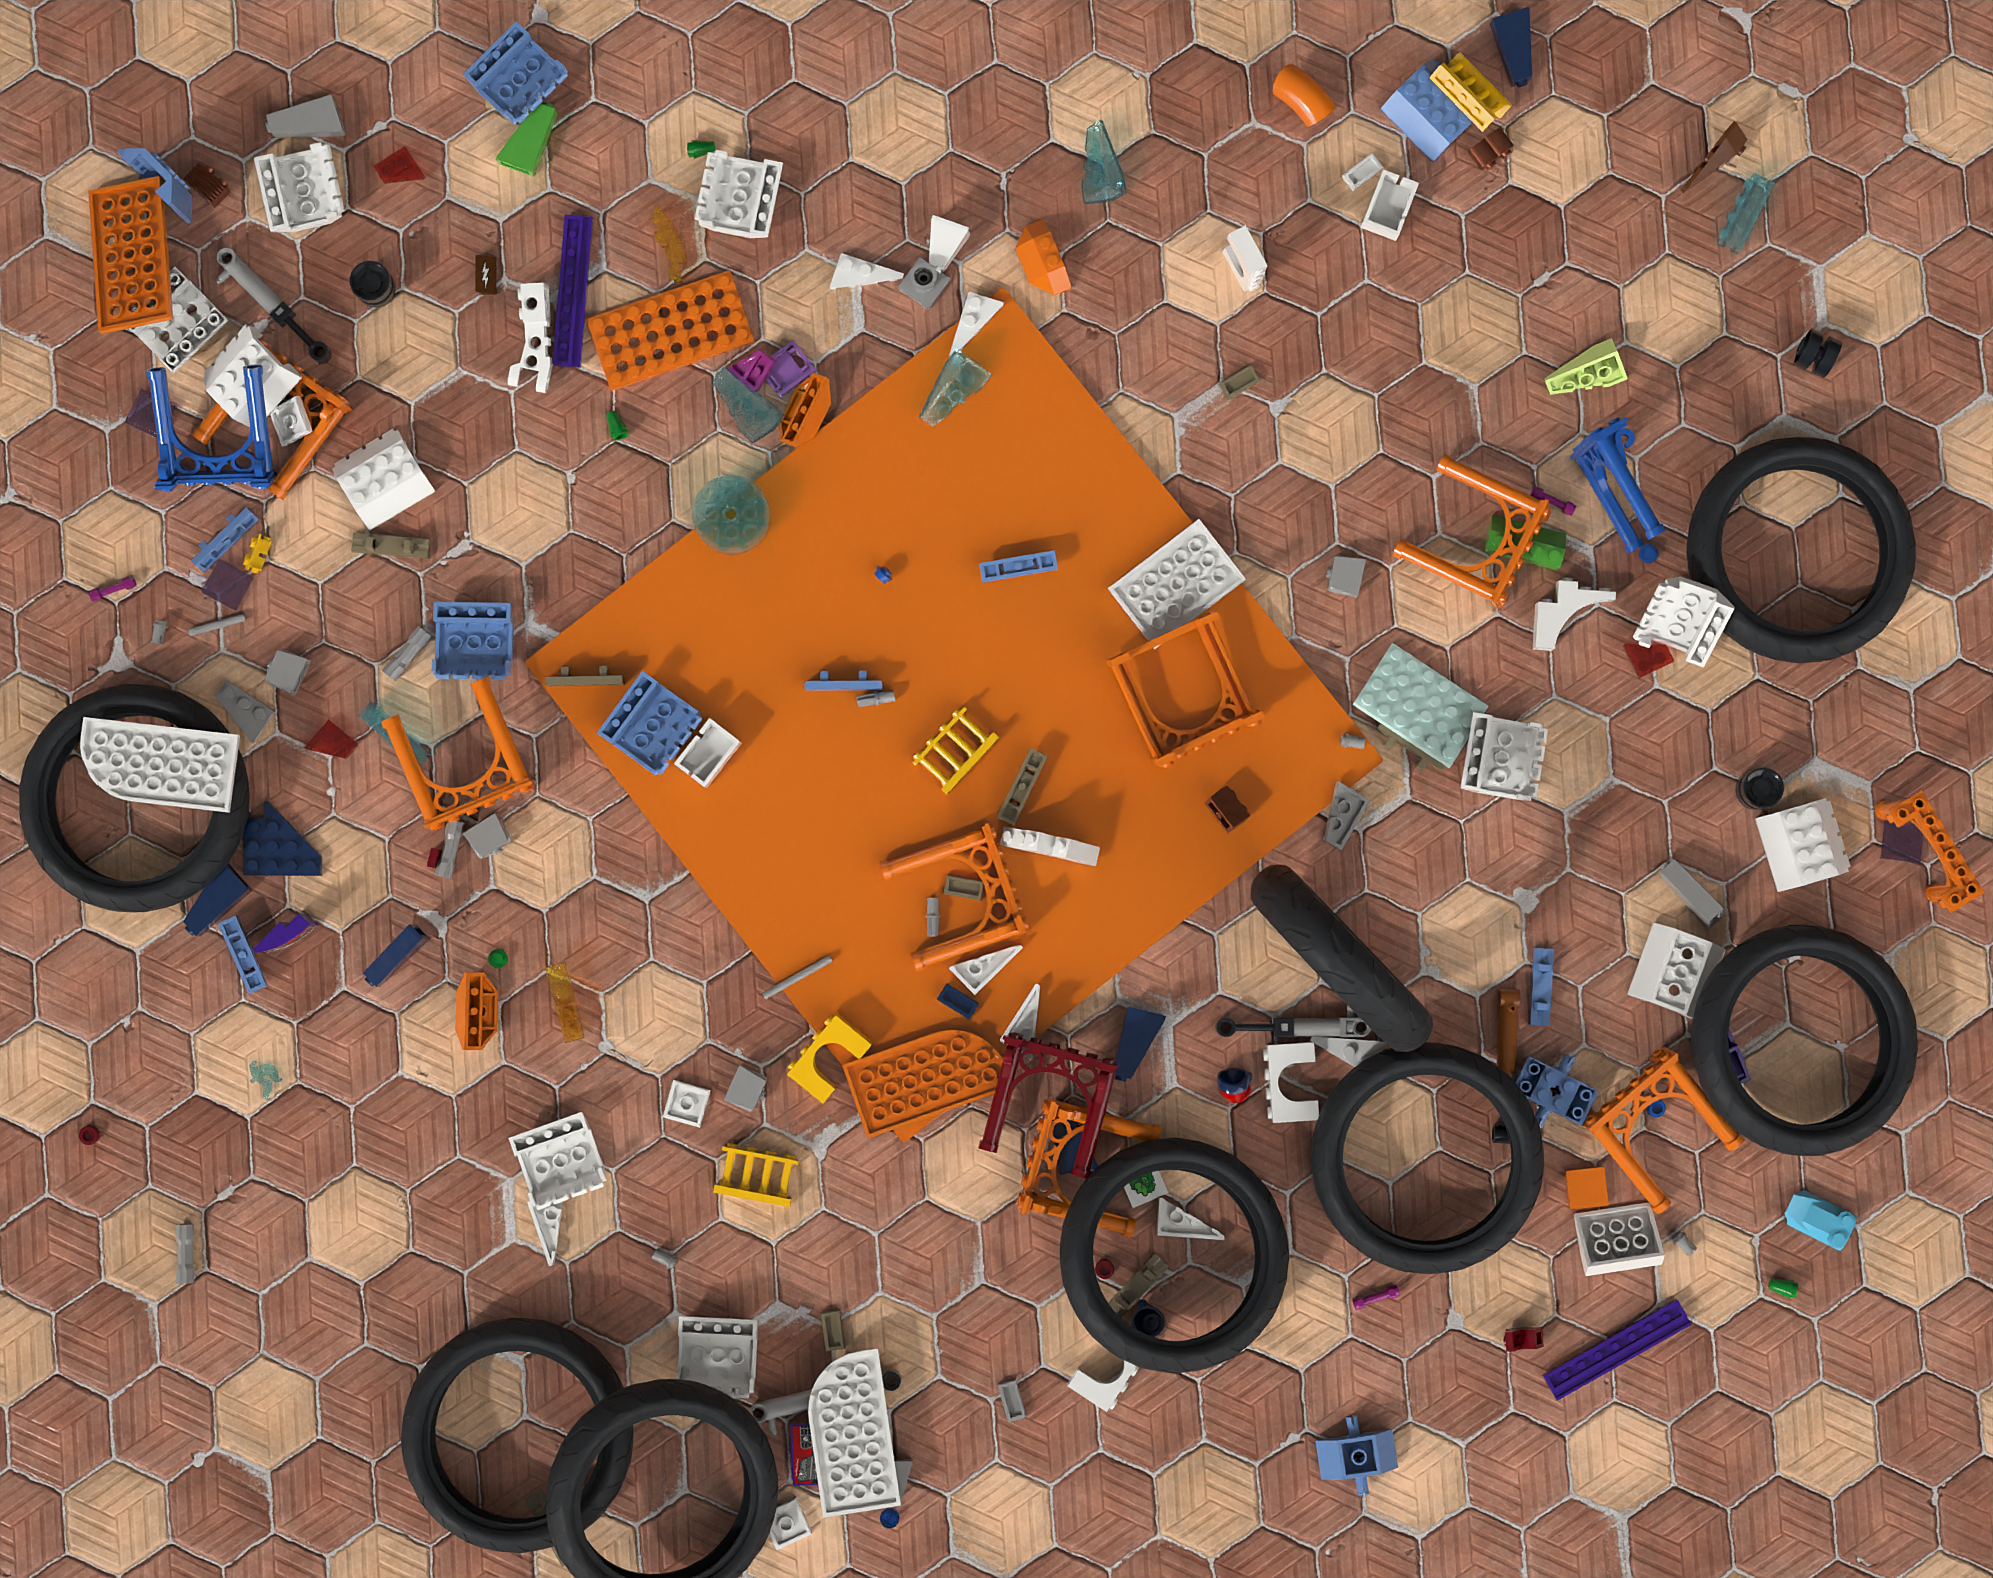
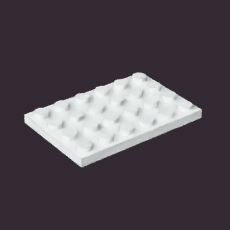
M1198 519L1110 586L1108 590L1149 641L1193 621L1246 579L1204 524Z

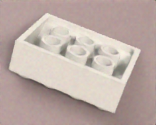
M1649 1202L1574 1214L1585 1276L1662 1265L1665 1254Z

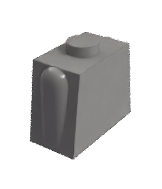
M1336 555L1333 558L1332 566H1328L1326 577L1329 578L1327 589L1332 593L1356 599L1359 594L1366 559Z
M285 649L277 650L274 659H270L267 665L269 670L265 679H267L268 684L296 695L311 661Z
M496 813L462 833L476 855L481 859L491 854L495 856L503 851L502 847L511 842L509 832Z
M739 1065L724 1101L747 1111H753L758 1101L762 1102L766 1094L764 1087L767 1083V1077L743 1065Z

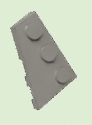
M227 680L216 695L217 699L249 740L255 744L275 714V711Z
M1336 781L1323 840L1342 850L1370 800L1341 782Z

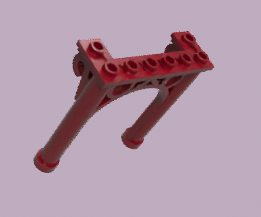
M1012 1032L1009 1035H1004L1003 1040L1007 1047L983 1139L980 1140L978 1148L997 1153L1011 1095L1021 1080L1035 1073H1056L1074 1082L1086 1099L1087 1117L1071 1174L1087 1179L1092 1173L1091 1166L1115 1074L1121 1065L1116 1064L1117 1060L1111 1058L1097 1059L1098 1055L1088 1052L1086 1055L1079 1054L1078 1049L1068 1047V1050L1060 1049L1061 1045L1056 1043L1042 1044L1041 1039L1031 1037L1030 1040L1023 1038L1024 1035ZM1022 1047L1028 1049L1021 1053ZM1029 1053L1037 1055L1040 1059L1039 1065L1036 1068L1030 1069L1024 1063L1025 1055ZM1042 1053L1056 1056L1057 1060L1054 1063L1047 1064V1067H1043L1045 1059ZM1065 1059L1082 1064L1075 1068L1074 1075L1070 1073L1072 1070L1066 1066ZM1019 1062L1025 1072L1015 1078ZM1086 1068L1094 1073V1079L1089 1083L1083 1084L1078 1077L1080 1069ZM1097 1083L1092 1100L1086 1087Z

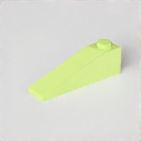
M1612 338L1592 346L1544 378L1550 395L1573 392L1579 388L1588 390L1592 389L1593 386L1600 385L1610 387L1628 379Z

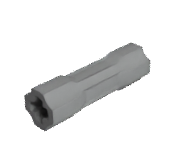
M418 626L410 635L408 641L382 671L396 681L404 672L405 667L432 636Z
M447 821L442 852L434 875L452 879L455 867L454 861L465 827L464 822L455 821L449 823Z
M194 1224L176 1225V1283H194Z

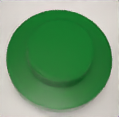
M495 949L489 954L488 961L492 967L502 968L507 964L508 956L504 950Z

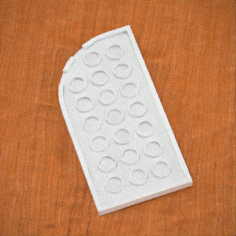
M83 717L80 740L82 760L92 780L110 795L133 802L230 813L240 735Z
M878 1348L848 1353L830 1363L822 1371L812 1388L809 1399V1424L823 1518L901 1506Z

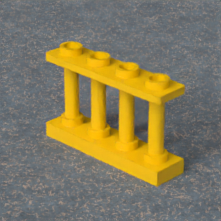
M1461 52L1450 61L1448 66L1442 63L1429 77L1482 132L1486 130L1496 117L1501 118L1512 107V104Z
M965 706L963 709L959 707L952 714L954 717L950 723L946 721L940 727L941 733L937 737L933 735L926 743L928 747L924 751L919 750L913 757L915 760L913 764L915 766L921 762L942 782L943 787L941 790L947 795L999 739L994 732L991 735L986 734L965 715L968 711ZM958 720L981 739L982 745L978 749L972 748L952 729ZM946 734L968 753L969 759L965 763L959 762L938 743ZM933 748L955 767L956 773L952 777H947L925 757Z
M727 1143V1146H722L723 1151H728L724 1174L720 1184L714 1185L713 1193L786 1207L791 1206L792 1198L788 1197L787 1189L792 1164H799V1160L795 1159V1155L784 1154V1157L776 1156L777 1152L765 1150V1153L757 1152L758 1148L748 1146L745 1150L738 1148L739 1145ZM735 1153L747 1155L742 1182L738 1188L732 1187L730 1183ZM754 1157L766 1159L761 1186L758 1188V1191L750 1190L749 1186ZM773 1160L785 1162L780 1189L777 1195L769 1194L768 1190Z

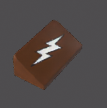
M475 256V292L477 295H497V257Z

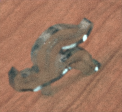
M253 1061L249 1065L251 1075L253 1076L250 1082L254 1083L257 1081L263 1084V1098L270 1100L269 1093L272 1091V1082L263 1078V1076L269 1075L274 1082H281L282 1078L278 1077L275 1066L264 1064L258 1069L255 1065L257 1061Z

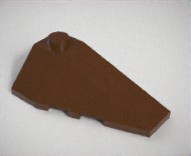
M1735 121L1723 133L1682 188L1681 192L1685 193L1727 164L1736 155L1740 157L1746 149L1744 144L1748 139Z

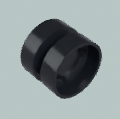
M364 261L358 264L351 272L349 280L351 290L365 305L373 308L383 307L393 299L396 292L395 280L380 263Z
M1811 328L1797 348L1793 365L1806 370L1814 362L1812 373L1825 378L1840 353L1842 341L1830 336L1822 345L1824 333Z
M1757 768L1747 771L1740 776L1736 783L1735 791L1739 802L1744 807L1751 810H1760L1772 807L1781 800L1784 793V784L1780 775L1774 770Z

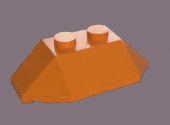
M1041 219L1026 225L1015 247V251L1029 284L1053 296L1072 289L1065 265L1044 220Z
M812 373L808 379L795 388L779 421L780 441L782 443L797 447L815 438L831 405L829 378Z
M465 972L456 991L455 1031L462 1050H483L497 1032L498 991L485 973Z

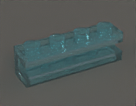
M1756 173L1750 178H1746L1742 186L1745 188L1743 193H1739L1734 201L1736 205L1734 211L1730 210L1726 217V221H1728L1726 227H1722L1717 235L1720 238L1717 245L1723 248L1728 246L1732 248L1731 252L1735 254L1742 250L1775 185L1774 182Z
M370 702L358 716L393 747L387 730L381 724V721L390 718V716L376 703ZM406 731L419 764L422 766L432 754Z

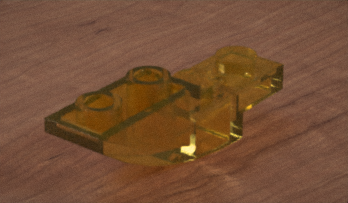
M654 206L655 213H652L653 223L657 224L658 231H655L656 242H660L662 248L668 247L665 249L667 260L671 262V267H668L670 279L673 278L675 284L683 283L680 264L687 263L683 244L669 217L659 206Z
M562 962L547 966L546 972L565 1043L583 1039L584 1032L566 964Z

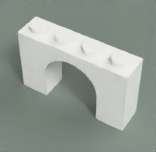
M1245 225L1228 234L1227 240L1230 245L1224 248L1223 254L1243 291L1249 290L1252 292L1260 287L1259 284L1262 282L1267 264Z
M1314 1042L1266 1045V1049H1263V1059L1267 1061L1268 1067L1264 1069L1265 1080L1269 1082V1088H1266V1099H1270V1107H1267L1268 1119H1271L1272 1123L1318 1120V1100H1288L1282 1095L1278 1086L1279 1075L1286 1066L1293 1063L1315 1062Z
M1124 1361L1121 1373L1109 1381L1097 1380L1080 1368H1077L1067 1386L1107 1412L1109 1408L1113 1409L1118 1402V1399H1116L1119 1392L1123 1393L1129 1384L1126 1381L1130 1375L1134 1376L1139 1367Z

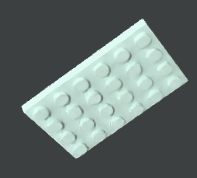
M1394 643L1390 645L1352 704L1448 768L1452 766L1469 738L1473 712L1484 714L1488 708V705Z

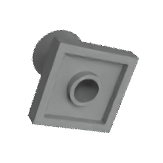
M919 257L899 284L898 289L929 311L951 279L942 272L940 274L936 273L932 265ZM927 279L926 282H921L920 280Z

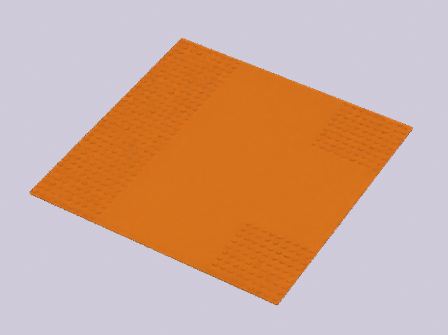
M1000 288L989 297L1004 302L1003 307L992 316V319L954 357H950L949 354L960 320L820 429L815 438L797 447L525 662L777 984L830 955L833 962L785 988L783 991L815 1032L819 1029L823 1031L827 1026L824 1022L831 1014L835 1016L839 1013L872 1040V1045L861 1058L939 1031L960 1030L973 1033L985 1039L998 1051L1003 1059L1007 1045L1001 1042L1000 1039L1035 984L1040 985L1035 1038H1037L1332 803L1336 781L1350 788L1383 761L1380 754L1241 583L1197 618L1217 611L1220 618L1213 621L1249 701L1255 710L1263 712L1265 718L1261 719L1262 723L1251 728L1242 725L1238 727L1239 731L1229 735L1227 732L1221 735L1222 739L1211 743V741L1203 743L1205 747L1197 751L1193 749L1186 751L1187 755L1173 760L1174 764L1161 768L1153 765L1150 759L1152 758L1151 752L1112 667L1109 668L1106 660L1141 645L1148 640L1108 588L1192 525L1193 522L1005 288ZM1055 550L1058 570L982 583L979 563ZM878 566H885L892 573L890 575L892 578L890 582L887 581L884 584L876 577L874 573L877 571L876 568ZM1197 628L1161 644L1156 649L1152 648L1134 656L1128 661L1151 712L1164 725L1178 730L1194 729L1208 722L1216 713L1222 697L1221 681ZM599 666H607L609 676L622 675L625 684L548 687L545 685V677H561V667H570V677L599 676ZM642 671L698 710L702 721L695 730L693 728L689 730L692 734L686 743L678 745L681 749L672 761L670 759L667 760L669 766L662 775L658 773L656 776L597 734L598 730ZM820 671L829 672V681H859V671H867V681H882L883 690L806 691L805 681H820ZM894 690L895 702L878 704L879 706L858 707L857 696L872 694L874 691L878 693ZM1227 697L1225 700L1226 704L1234 705L1233 701L1230 702V697ZM965 706L968 709L965 715L986 734L991 735L994 732L999 739L947 795L941 790L943 787L942 782L921 762L915 766L913 764L915 761L913 757L919 750L924 751L928 747L926 743L933 735L937 737L941 733L940 727L946 721L948 723L954 718L952 714L959 707L963 709ZM1230 708L1222 710V715L1227 719H1232L1235 716L1234 711ZM710 718L742 744L706 789L691 777L692 774L689 776L674 763L696 735L700 738L703 737L699 731ZM1218 718L1215 720V725L1218 726V723L1225 724L1227 722H1224L1220 718ZM960 720L952 727L972 748L978 749L982 745L981 739ZM1163 728L1158 729V731L1161 733L1159 735L1161 739L1163 734L1165 733V729ZM1200 728L1199 732L1203 734L1204 729ZM1170 733L1167 736L1166 743L1168 746L1171 747L1176 743V734ZM1349 733L1352 736L1365 737L1364 749L1348 746L1344 748L1340 745L1341 735ZM947 734L938 742L959 762L965 763L969 759L968 753ZM1187 734L1181 736L1180 744H1182L1185 738L1186 740L1188 739ZM934 748L925 756L947 777H952L956 773L955 767ZM1030 748L1048 757L1013 826L997 818ZM1225 786H1228L1236 793L1237 799L1246 806L1250 817L1244 823L1228 834L1204 804L1212 795ZM986 823H989V826H994L997 838H994L996 846L1000 845L1003 828L1010 827L1042 832L1100 847L1097 864L1092 866L1000 845L1003 856L1000 857L1002 864H1007L1010 873L1006 875L1009 882H1013L1016 890L1013 893L1014 899H1019L1022 911H1019L1021 918H1026L1029 929H1026L1027 933H1020L925 966L920 971L916 970L911 953L969 934L980 925L987 908L985 886L981 901L943 894L947 875L982 881L973 868L959 860H941L894 876L888 880H885L879 863L884 860L890 861L982 829ZM987 843L981 845L989 849ZM973 848L959 852L955 855H960L969 859L970 853ZM983 850L976 851L973 863L980 867L985 866L988 863L986 852ZM993 861L988 869L981 870L983 874L988 873L992 878H999ZM988 881L991 890L994 883ZM1001 885L996 888L992 901L1003 899L1007 902ZM927 898H939L940 918L938 936L927 935V918H925V915H927ZM1002 903L994 904L991 910V914L999 920L1005 918L1007 914ZM1010 914L1007 922L1013 920L1012 914ZM989 918L982 930L999 925V923H995ZM1020 944L1023 947L975 995L949 969L953 965ZM946 983L979 1002L970 1020L937 1000ZM825 1044L841 1065L858 1060L856 1056L840 1044ZM941 1113L899 1127L893 1131L902 1142H906Z

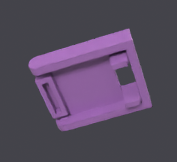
M792 340L772 355L777 361L766 380L775 392L781 388L783 389L778 393L779 398H782L817 371L795 341ZM795 352L806 363L801 369L791 357Z

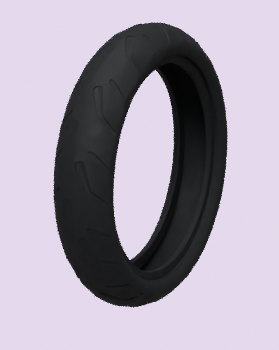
M1791 437L1774 439L1751 447L1727 462L1714 475L1700 494L1689 524L1686 554L1691 580L1717 589L1734 606V610L1722 631L1745 649L1758 655L1791 663H1813L1832 660L1849 654L1864 646L1886 628L1903 604L1910 587L1916 562V541L1912 519L1905 501L1896 486L1874 462L1857 451L1830 440L1813 437ZM1787 470H1804L1832 478L1848 488L1862 502L1872 518L1879 542V565L1876 579L1870 593L1861 606L1850 617L1836 626L1813 631H1800L1777 626L1749 609L1736 594L1729 582L1722 558V535L1726 518L1732 505L1743 490L1753 481L1771 473Z
M123 684L101 689L80 698L62 709L42 730L27 755L22 770L19 787V815L29 848L41 868L61 888L79 900L99 908L116 912L138 913L176 905L205 888L224 870L235 854L244 833L249 814L250 791L244 760L238 748L230 813L212 812V817L204 837L196 849L182 863L162 875L140 881L116 880L100 874L86 865L67 843L61 831L56 811L58 780L67 758L81 740L83 717L117 720L132 716H150L164 719L178 728L230 734L209 709L185 694L155 685Z
M1277 864L1270 865L1261 870L1251 884L1250 899L1290 946L1392 1049L1408 1052L1423 1045L1431 1034L1433 1018L1417 998L1290 867Z
M1787 925L1760 932L1732 949L1711 971L1697 999L1691 1025L1693 1062L1700 1085L1708 1100L1718 1114L1735 1131L1752 1142L1779 1153L1795 1156H1821L1844 1150L1877 1132L1901 1105L1912 1082L1916 1068L1918 1053L1916 1017L1907 992L1894 970L1869 946L1846 933L1822 926ZM1793 956H1806L1826 961L1849 975L1861 987L1872 1005L1880 1038L1877 1065L1871 1081L1862 1095L1849 1108L1835 1117L1822 1122L1803 1125L1791 1123L1772 1115L1749 1096L1733 1068L1728 1043L1729 1025L1733 1008L1745 986L1767 966Z
M1425 1042L1419 1048L1408 1052L1395 1051L1392 1048L1379 1052L1362 1061L1340 1080L1326 1099L1316 1122L1312 1140L1311 1167L1316 1193L1331 1223L1350 1245L1370 1259L1399 1271L1439 1274L1466 1269L1495 1254L1516 1236L1533 1210L1541 1189L1544 1170V1148L1540 1126L1534 1111L1524 1093L1508 1074L1477 1053L1454 1045ZM1417 1075H1438L1453 1078L1468 1084L1482 1093L1501 1116L1511 1147V1167L1508 1182L1493 1210L1481 1222L1466 1232L1440 1240L1422 1241L1409 1239L1381 1228L1364 1214L1356 1204L1347 1187L1343 1169V1149L1346 1135L1353 1118L1361 1106L1386 1085Z
M1183 1138L1154 1139L1135 1144L1117 1152L1094 1169L1080 1186L1063 1222L1060 1240L1061 1276L1063 1286L1075 1314L1089 1334L1109 1352L1124 1361L1144 1369L1165 1373L1194 1372L1213 1367L1235 1357L1248 1347L1271 1321L1281 1301L1287 1281L1289 1264L1288 1238L1283 1218L1272 1194L1261 1179L1238 1158L1204 1142ZM1179 1170L1200 1175L1221 1187L1242 1210L1253 1238L1255 1252L1253 1276L1242 1303L1233 1315L1219 1327L1207 1334L1189 1340L1169 1341L1158 1339L1130 1326L1119 1317L1105 1299L1094 1269L1093 1245L1095 1233L1107 1205L1131 1181L1155 1171Z
M507 1318L482 1323L462 1332L441 1347L430 1358L413 1383L406 1402L402 1421L401 1448L407 1476L420 1503L442 1527L465 1542L480 1548L499 1552L526 1553L554 1546L548 1530L547 1514L529 1518H510L484 1511L464 1498L444 1472L437 1452L436 1422L441 1402L449 1386L467 1366L479 1359L496 1353L521 1351L545 1356L567 1368L586 1388L594 1406L624 1387L614 1368L603 1354L580 1335L545 1320ZM633 1425L616 1435L598 1454L593 1473L581 1494L580 1510L583 1530H586L602 1516L617 1496L624 1482L632 1457Z
M657 1379L620 1389L597 1403L575 1423L562 1442L550 1469L546 1494V1514L548 1530L556 1552L574 1578H738L748 1569L763 1548L774 1521L779 1492L775 1458L766 1434L752 1414L735 1399L720 1390L696 1381L682 1379ZM666 1415H679L709 1423L723 1432L733 1442L743 1469L744 1489L742 1502L737 1518L726 1537L713 1551L701 1560L685 1568L667 1573H637L618 1567L606 1560L587 1540L583 1530L580 1510L583 1484L599 1452L620 1432L646 1419Z

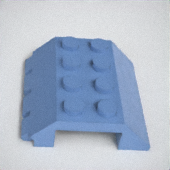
M516 21L463 73V76L505 119L516 124L517 122L521 123L529 115L528 111H533L543 101L542 97L546 98L556 88L555 84L559 85L568 76V71L557 59L554 60L534 42L530 34Z
M1430 59L1393 93L1380 110L1434 162L1473 122L1429 78L1441 65L1438 60Z
M145 148L118 150V154L139 174H142L141 176L144 179L161 175L166 180L155 192L182 219L190 224L192 222V195L188 192L190 187L154 151L149 153Z
M434 602L433 621L436 622L435 659H432L433 675H436V679H450V675H453V679H469L470 675H472V679H483L491 675L492 680H505L506 676H510L513 664L514 632L511 603Z
M642 671L603 723L597 734L656 776L658 773L661 775L669 766L667 760L670 759L672 761L681 749L678 745L686 743L692 734L689 730L691 728L695 730L702 721L698 710Z

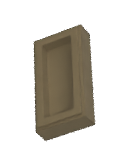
M1249 365L1218 385L1226 399L1230 400L1261 382L1253 366Z
M947 875L943 894L981 901L984 884L978 880Z
M840 1309L821 1312L826 1352L845 1349Z

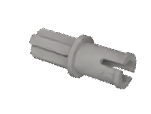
M894 690L878 693L874 691L872 694L857 696L858 707L879 706L878 704L895 702Z
M927 898V915H925V918H927L928 936H938L939 898Z

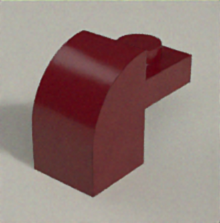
M1542 1327L1506 1329L1503 1339L1506 1352L1544 1347Z

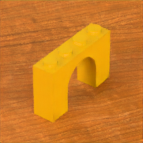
M839 1013L835 1016L832 1014L824 1022L827 1025L824 1030L821 1031L819 1029L812 1037L814 1042L810 1046L806 1044L801 1050L800 1054L802 1056L798 1061L794 1059L787 1067L790 1069L787 1075L822 1104L835 1090L837 1085L818 1070L815 1063V1055L818 1048L827 1043H837L845 1047L860 1060L873 1043L872 1040Z

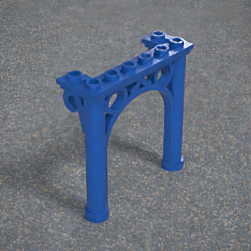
M253 364L243 367L250 422L249 437L238 450L219 456L195 452L181 442L173 426L166 368L154 367L146 370L147 379L150 382L160 461L158 462L159 479L156 481L154 490L170 492L178 484L193 486L196 483L214 485L223 482L224 485L242 482V484H250L251 487H257V489H267L271 486L278 473L275 472L272 465L262 383V365ZM253 439L255 454L247 450V448L252 443ZM174 445L180 451L183 452L177 458L175 456ZM241 454L251 459L252 465L241 467L237 464L236 458ZM186 456L191 457L196 461V467H183L181 459ZM231 460L234 470H222V467ZM202 461H204L203 465L209 466L212 470L199 471Z
M1617 417L1608 423L1609 427L1603 429L1601 426L1592 431L1588 437L1573 449L1574 453L1570 455V458L1578 462L1624 542L1626 552L1629 554L1645 544L1642 538L1639 539L1609 487L1604 466L1614 475L1645 529L1647 539H1652L1666 531L1663 524L1659 523L1626 466L1627 460L1621 436L1627 437L1624 447L1629 448L1635 441V435L1630 429L1625 428L1628 425L1626 423L1628 419L1625 417L1620 420Z

